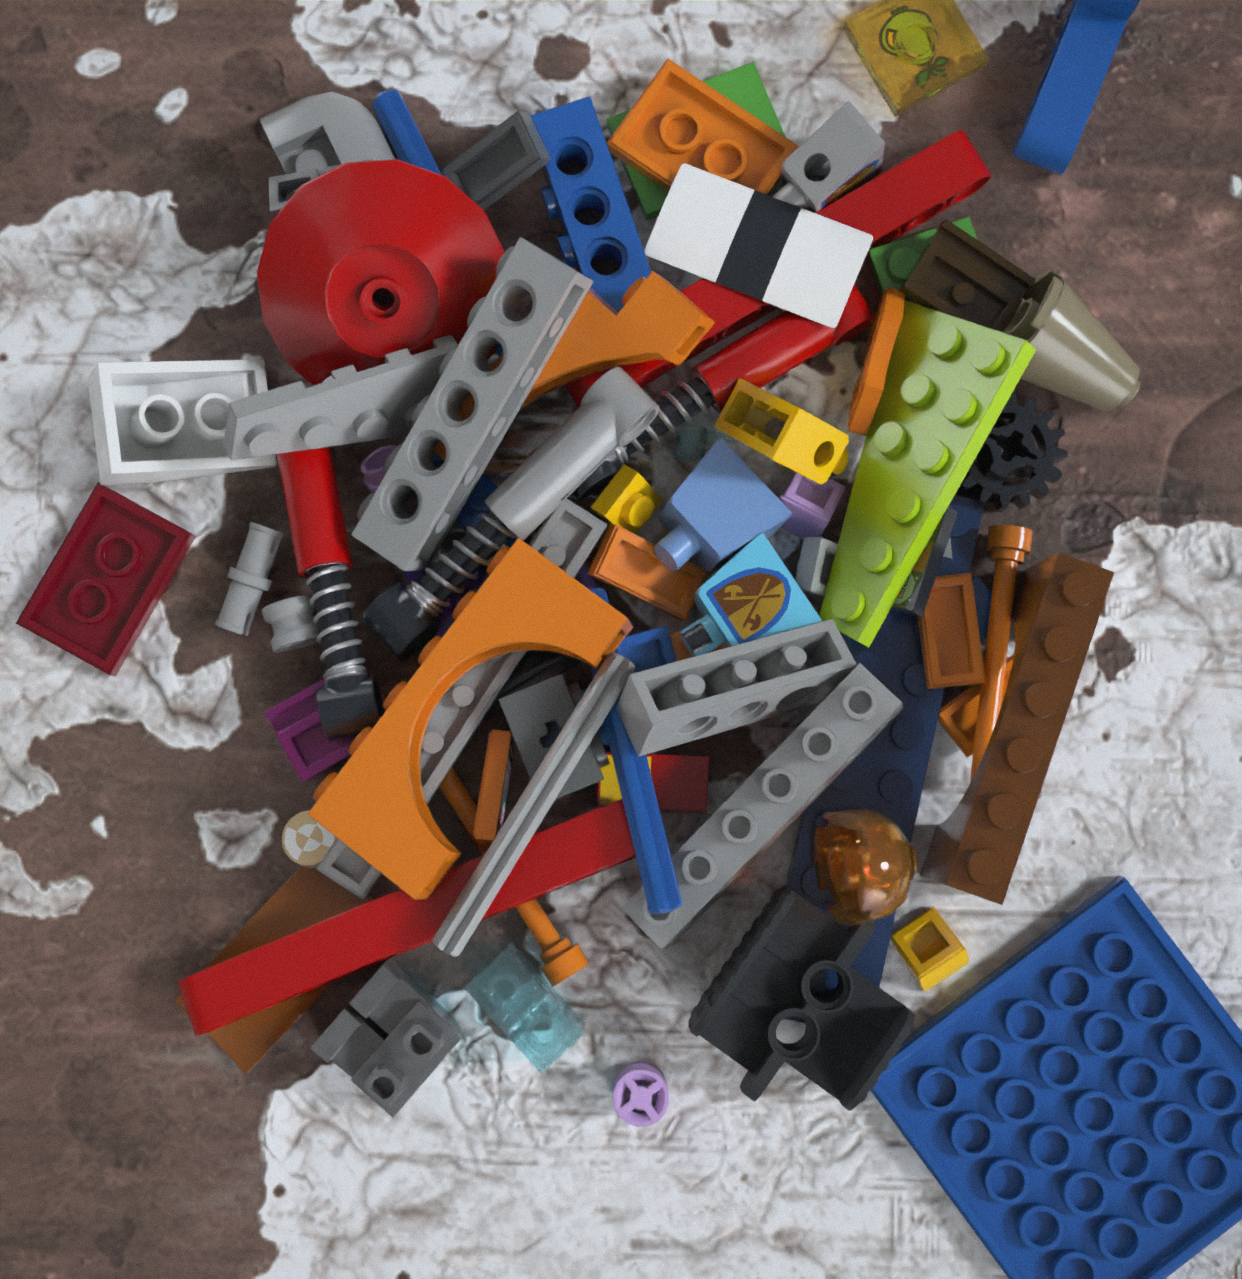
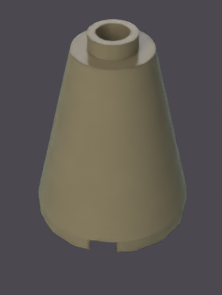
M1050 270L1039 274L1035 278L1036 280L1033 285L1027 289L1022 297L1025 301L1018 307L1003 333L1027 340L1036 349L1020 379L1105 412L1114 409L1116 406L1118 408L1125 407L1139 391L1141 382L1137 380L1140 373L1139 366L1061 276Z

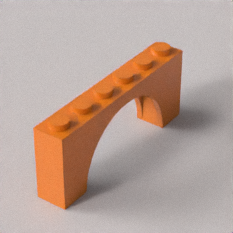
M520 538L516 540L511 548L504 546L495 554L487 568V573L490 576L477 593L470 591L460 600L452 614V617L455 619L454 623L442 638L435 636L424 647L418 658V663L421 664L419 669L408 683L401 681L388 694L383 704L386 712L373 728L368 726L356 736L348 749L351 758L338 774L332 772L320 783L313 795V799L317 802L308 812L310 817L414 900L428 899L462 854L446 838L434 821L427 806L421 782L420 758L424 734L428 722L444 694L457 680L474 667L489 659L517 651L537 650L560 653L578 659L598 671L608 654L616 651L633 628L626 616Z

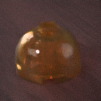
M874 810L826 812L822 818L829 820L828 825L816 829L813 857L819 889L830 888L836 903L826 905L829 913L841 925L847 926L872 923L887 918L905 903L911 890L914 875L918 870V855L914 845L908 841L903 831L893 820Z

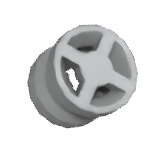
M302 595L270 604L261 610L264 621L272 626L274 636L270 643L274 653L292 651L318 643L316 638L321 632L320 627L313 623L316 610L315 607L310 605V599L313 595Z

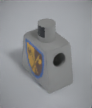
M848 101L782 163L781 174L784 187L772 197L816 213L866 184L882 171L885 142L852 103ZM814 177L824 178V180L818 182L811 181L810 179Z

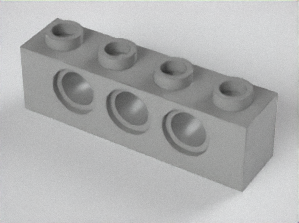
M833 619L630 674L616 709L639 757L821 703L851 673L857 664Z

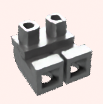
M390 958L379 968L310 1049L327 1063L331 1060L351 1077V1081L394 1118L457 1045L462 1035L460 1034L461 1027L456 1020Z

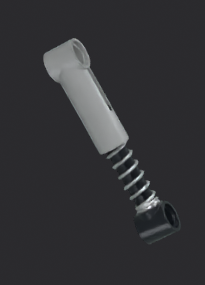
M615 367L606 372L586 392L581 401V406L484 501L491 511L488 514L481 513L480 518L482 520L474 528L467 527V534L460 541L453 540L454 547L446 555L439 554L440 561L432 569L425 568L426 575L421 580L411 581V585L407 586L403 583H398L381 593L367 607L362 615V621L399 661H404L416 654L439 630L438 616L439 613L443 612L444 607L450 606V597L455 592L463 593V584L468 579H477V570L482 565L488 566L491 562V557L504 547L510 538H520L524 541L619 446L623 447L644 432L657 416L660 406L621 367Z

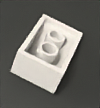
M264 359L97 363L88 377L100 485L153 483L277 466L276 454L231 460L224 446L229 403L268 391Z

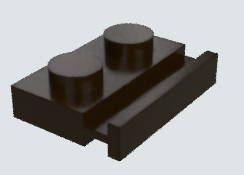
M944 220L936 229L937 232L930 243L926 245L899 290L924 307L1003 332L1023 301L1022 297L1036 279L949 220Z

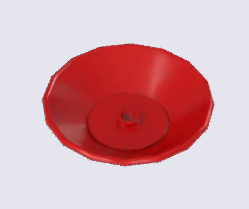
M398 159L345 162L302 184L269 224L257 269L263 322L288 366L313 386L321 384L326 378L331 376V371L353 365L356 371L360 372L385 364V355L407 348L411 355L434 349L433 340L451 334L459 345L469 328L467 325L469 313L476 302L482 297H486L497 278V264L505 251L485 211L446 176ZM379 288L388 289L392 292L394 301L390 305L381 306L375 302L373 293ZM498 344L489 351L487 361L496 352Z

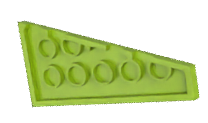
M904 300L903 318L889 360L884 389L865 438L819 615L822 621L833 619L839 632L868 648L870 647L911 571L1036 352V349L1027 340Z

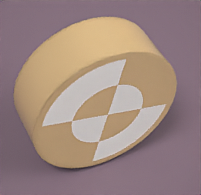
M310 810L296 814L287 822L282 834V845L287 856L297 864L307 868H317L337 837L308 815Z

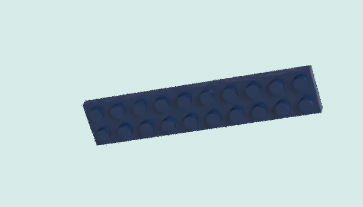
M957 495L953 497L949 506L956 510L958 514L950 535L952 559L948 557L942 558L937 576L970 573L984 504L979 505L976 503V500ZM892 610L889 611L869 648L843 633L841 636L856 664L861 663L902 702L904 709L802 812L786 881L787 887L846 929L859 914L876 925L872 936L850 967L879 988L944 688L926 689L917 616ZM825 968L815 972L809 983L811 994L817 997H825L833 993L838 984L836 971ZM790 1016L785 1018L788 1020L805 1023V1020H803L800 1017Z

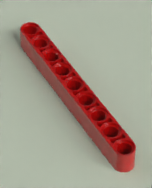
M960 130L948 135L816 212V214L872 235L873 241L870 245V250L896 240L971 196L992 178V174L966 133ZM705 278L688 286L680 292L716 323L682 364L779 307ZM661 359L616 367H621L642 388L678 367V365ZM612 368L581 377L565 385L578 408L581 406V401L589 388Z
M617 800L534 834L481 921L635 859L636 854L623 800ZM484 855L451 868L428 899L414 900L400 889L179 980L177 984L194 1035H202L432 942L435 934Z

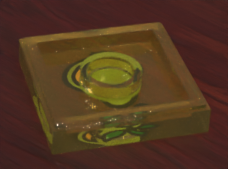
M882 0L848 18L843 26L845 34L894 117L984 69L989 61L954 0Z

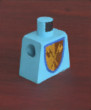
M761 533L695 592L694 602L703 617L681 630L679 635L690 654L695 657L709 653L721 644L724 648L815 624L822 620L764 533Z

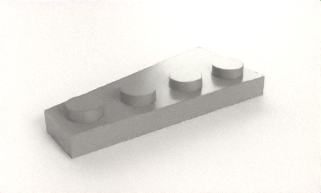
M451 334L433 340L434 349L411 355L407 348L385 355V364L357 372L355 367L350 365L331 371L332 375L321 384L307 388L302 381H298L230 402L224 439L227 453L231 460L406 436L413 427L411 419L415 408L422 399L431 395L441 377L439 369L444 357L452 348L458 347V344Z

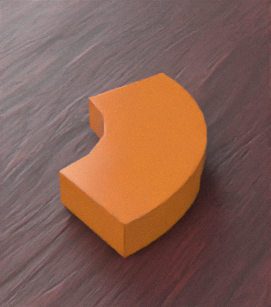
M889 287L883 290L875 314L876 319L872 323L865 350H867L864 364L853 392L847 421L848 431L865 436L868 434L884 389L889 360L903 318L905 294L900 290Z

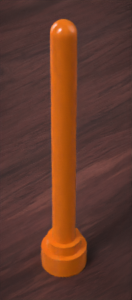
M992 525L988 527L986 550L991 552L990 561L995 562L983 664L986 683H982L980 689L970 782L987 748L1002 705L1017 566L1023 564L1024 555H1028L1031 552L1033 531L1025 527L1013 525Z
M451 767L439 787L474 841L473 830L477 805L454 768ZM480 851V852H481L482 855H485V853H486L487 851ZM537 899L515 907L543 950V953L539 955L545 964L541 967V970L552 987L589 963L578 943L572 946L567 937L563 940L561 939Z

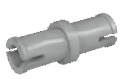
M253 522L249 524L250 528L236 568L230 567L227 577L232 580L218 620L215 622V625L246 636H249L251 632L250 627L263 590H270L272 580L267 578L281 538L283 539L284 537L282 532Z

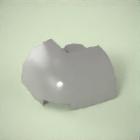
M335 92L307 96L260 118L265 133L286 174L318 169L319 175L325 173L324 167L340 165L345 162L373 159V161L396 159L380 124L371 112L357 100Z

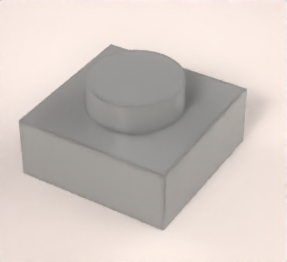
M804 536L795 579L804 594L823 601L838 544L822 537Z

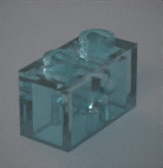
M512 942L474 975L464 987L540 1073L545 1071L584 1034L585 1023Z

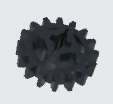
M1013 391L998 419H1009L1008 423L999 428L993 426L976 456L981 473L973 462L964 478L965 480L962 481L958 488L960 494L973 488L977 491L976 503L982 505L989 498H993L996 512H1002L1008 508L1011 499L1018 510L1030 505V494L1038 500L1046 496L1050 491L1045 482L1054 483L1063 475L1053 464L1061 462L1068 457V451L1055 448L1054 443L1065 435L1064 429L1050 430L1047 425L1055 413L1049 410L1039 416L1034 412L1037 398L1032 396L1021 406L1017 404L1016 393ZM1031 433L1037 442L1038 448L1035 447ZM1003 442L1010 446L1008 455L1011 459L1009 461L1001 458L1003 449L999 445ZM1015 475L1021 479L1025 476L1030 478L1027 482L1020 485H1002L1008 476Z

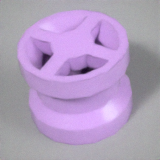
M633 1062L623 1067L617 1074L613 1084V1105L618 1116L626 1123L636 1127H646L658 1122L666 1113L669 1104L668 1084L664 1074L655 1065L647 1062ZM651 1083V1084L648 1085L647 1087L644 1086V1085H638V1084H645V1085H647V1084Z

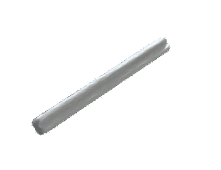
M611 652L604 660L435 934L433 944L444 953L457 957L464 949L624 689L629 675L635 671V665L627 658L618 653Z

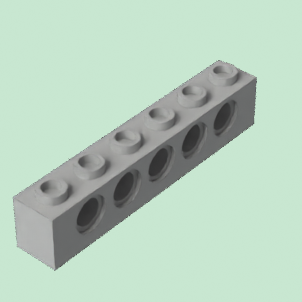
M521 237L515 246L508 248L501 256L496 267L497 278L487 296L479 299L471 309L467 319L468 330L458 347L452 348L444 357L439 369L441 377L431 395L422 399L415 408L411 419L413 427L404 443L398 445L388 456L384 466L386 474L376 492L368 495L358 510L357 518L359 522L351 535L403 571L425 570L430 565L594 282ZM530 293L533 301L532 310L525 319L518 321L515 314L516 304L522 296ZM500 343L503 348V360L497 369L491 371L487 363L488 353L493 346ZM471 392L474 397L475 407L472 415L464 420L460 414V403L463 397ZM442 441L446 447V459L443 465L437 468L434 465L432 453L434 447ZM412 489L416 492L419 500L417 511L413 516L408 513L405 505L406 497Z
M859 663L671 857L682 899L681 907L668 913L652 914L648 909L642 886L621 909L661 950L673 946L904 709L902 702Z

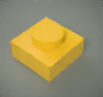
M623 464L591 508L608 525L616 524L637 534L663 499L637 471Z

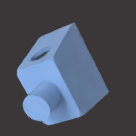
M721 437L688 475L659 514L660 522L670 533L654 546V552L661 563L672 571H677L693 557L704 570L712 572L729 562L756 536L764 533L766 538L772 536L792 515V512Z

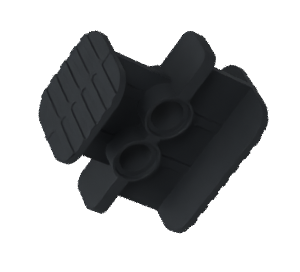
M783 885L775 891L769 903L765 904L762 909L763 911L759 917H756L750 930L742 937L741 943L738 947H735L729 960L721 967L720 973L714 977L708 990H705L702 994L701 1000L691 1012L688 1027L693 1035L696 1037L700 1035L748 1070L740 1084V1089L752 1101H756L761 1096L785 1061L839 1100L841 1105L850 1111L865 1100L867 1093L878 1082V1077L889 1066L892 1057L898 1053L901 1044L911 1032L910 1029L913 1025L915 1014L900 1001L850 967L872 936L876 928L875 924L859 914L846 929L789 887ZM825 968L835 970L838 976V984L834 992L825 997L812 995L809 983L813 974ZM790 1016L800 1017L805 1020L806 1024L803 1037L797 1042L790 1044L779 1041L776 1038V1029L779 1023Z

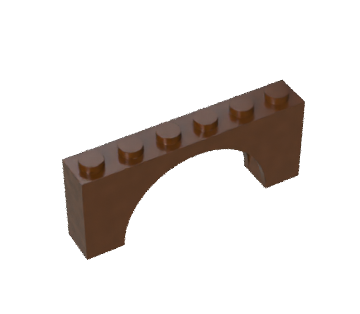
M1057 553L1023 571L1013 601L1011 622L1015 627V650L1003 703L987 748L969 787L952 814L944 822L936 826L920 873L921 877L1003 905L1114 575L1113 571L1062 553Z

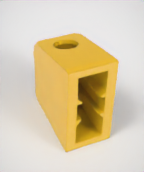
M739 378L714 425L716 429L821 485L827 482L830 476L839 475L845 469L849 460V453L846 449L849 442L847 434L803 409ZM774 417L785 422L777 440L765 434L767 423Z

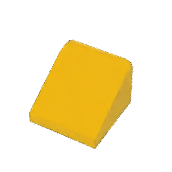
M934 906L891 934V943L925 992L969 963L965 947Z

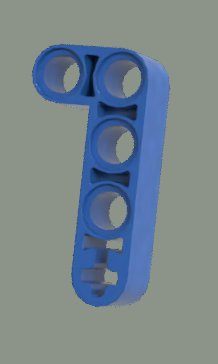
M1073 0L1014 146L1012 157L1060 176L1065 172L1079 143L1127 20L1140 0Z

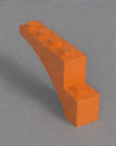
M654 271L647 278L640 277L628 288L622 298L624 307L620 312L615 310L590 288L520 410L545 394L574 380L616 366L661 359L680 366L716 322L668 280ZM503 353L493 366L488 365L491 371L500 366L503 360ZM471 393L460 406V414L464 420L468 419L474 411L475 401ZM440 441L433 451L445 461L446 447Z

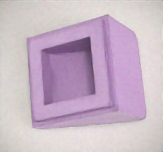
M794 471L779 498L792 512V515L780 528L803 540L804 536L820 537L828 525L846 487L830 478L821 485Z

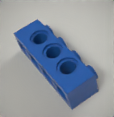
M588 96L530 115L551 158V161L542 167L548 186L540 188L549 219L557 217L560 219L565 235L558 237L557 241L564 263L570 267L576 266L578 272L593 280L594 282L590 288L615 310L620 312L624 307L622 298L628 288L640 277L647 278L651 270L591 97ZM567 161H578L585 165V169L577 175H566L559 170L560 166ZM586 209L596 210L603 215V218L594 225H584L575 219L581 211ZM611 258L617 261L621 267L612 275H600L593 270L592 266L599 259Z

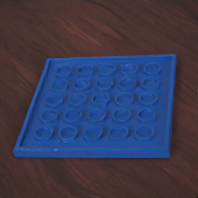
M1118 876L912 1032L903 1041L898 1053L892 1057L887 1069L878 1077L876 1085L870 1089L1009 1279H1166L1242 1220V1031L1125 877Z

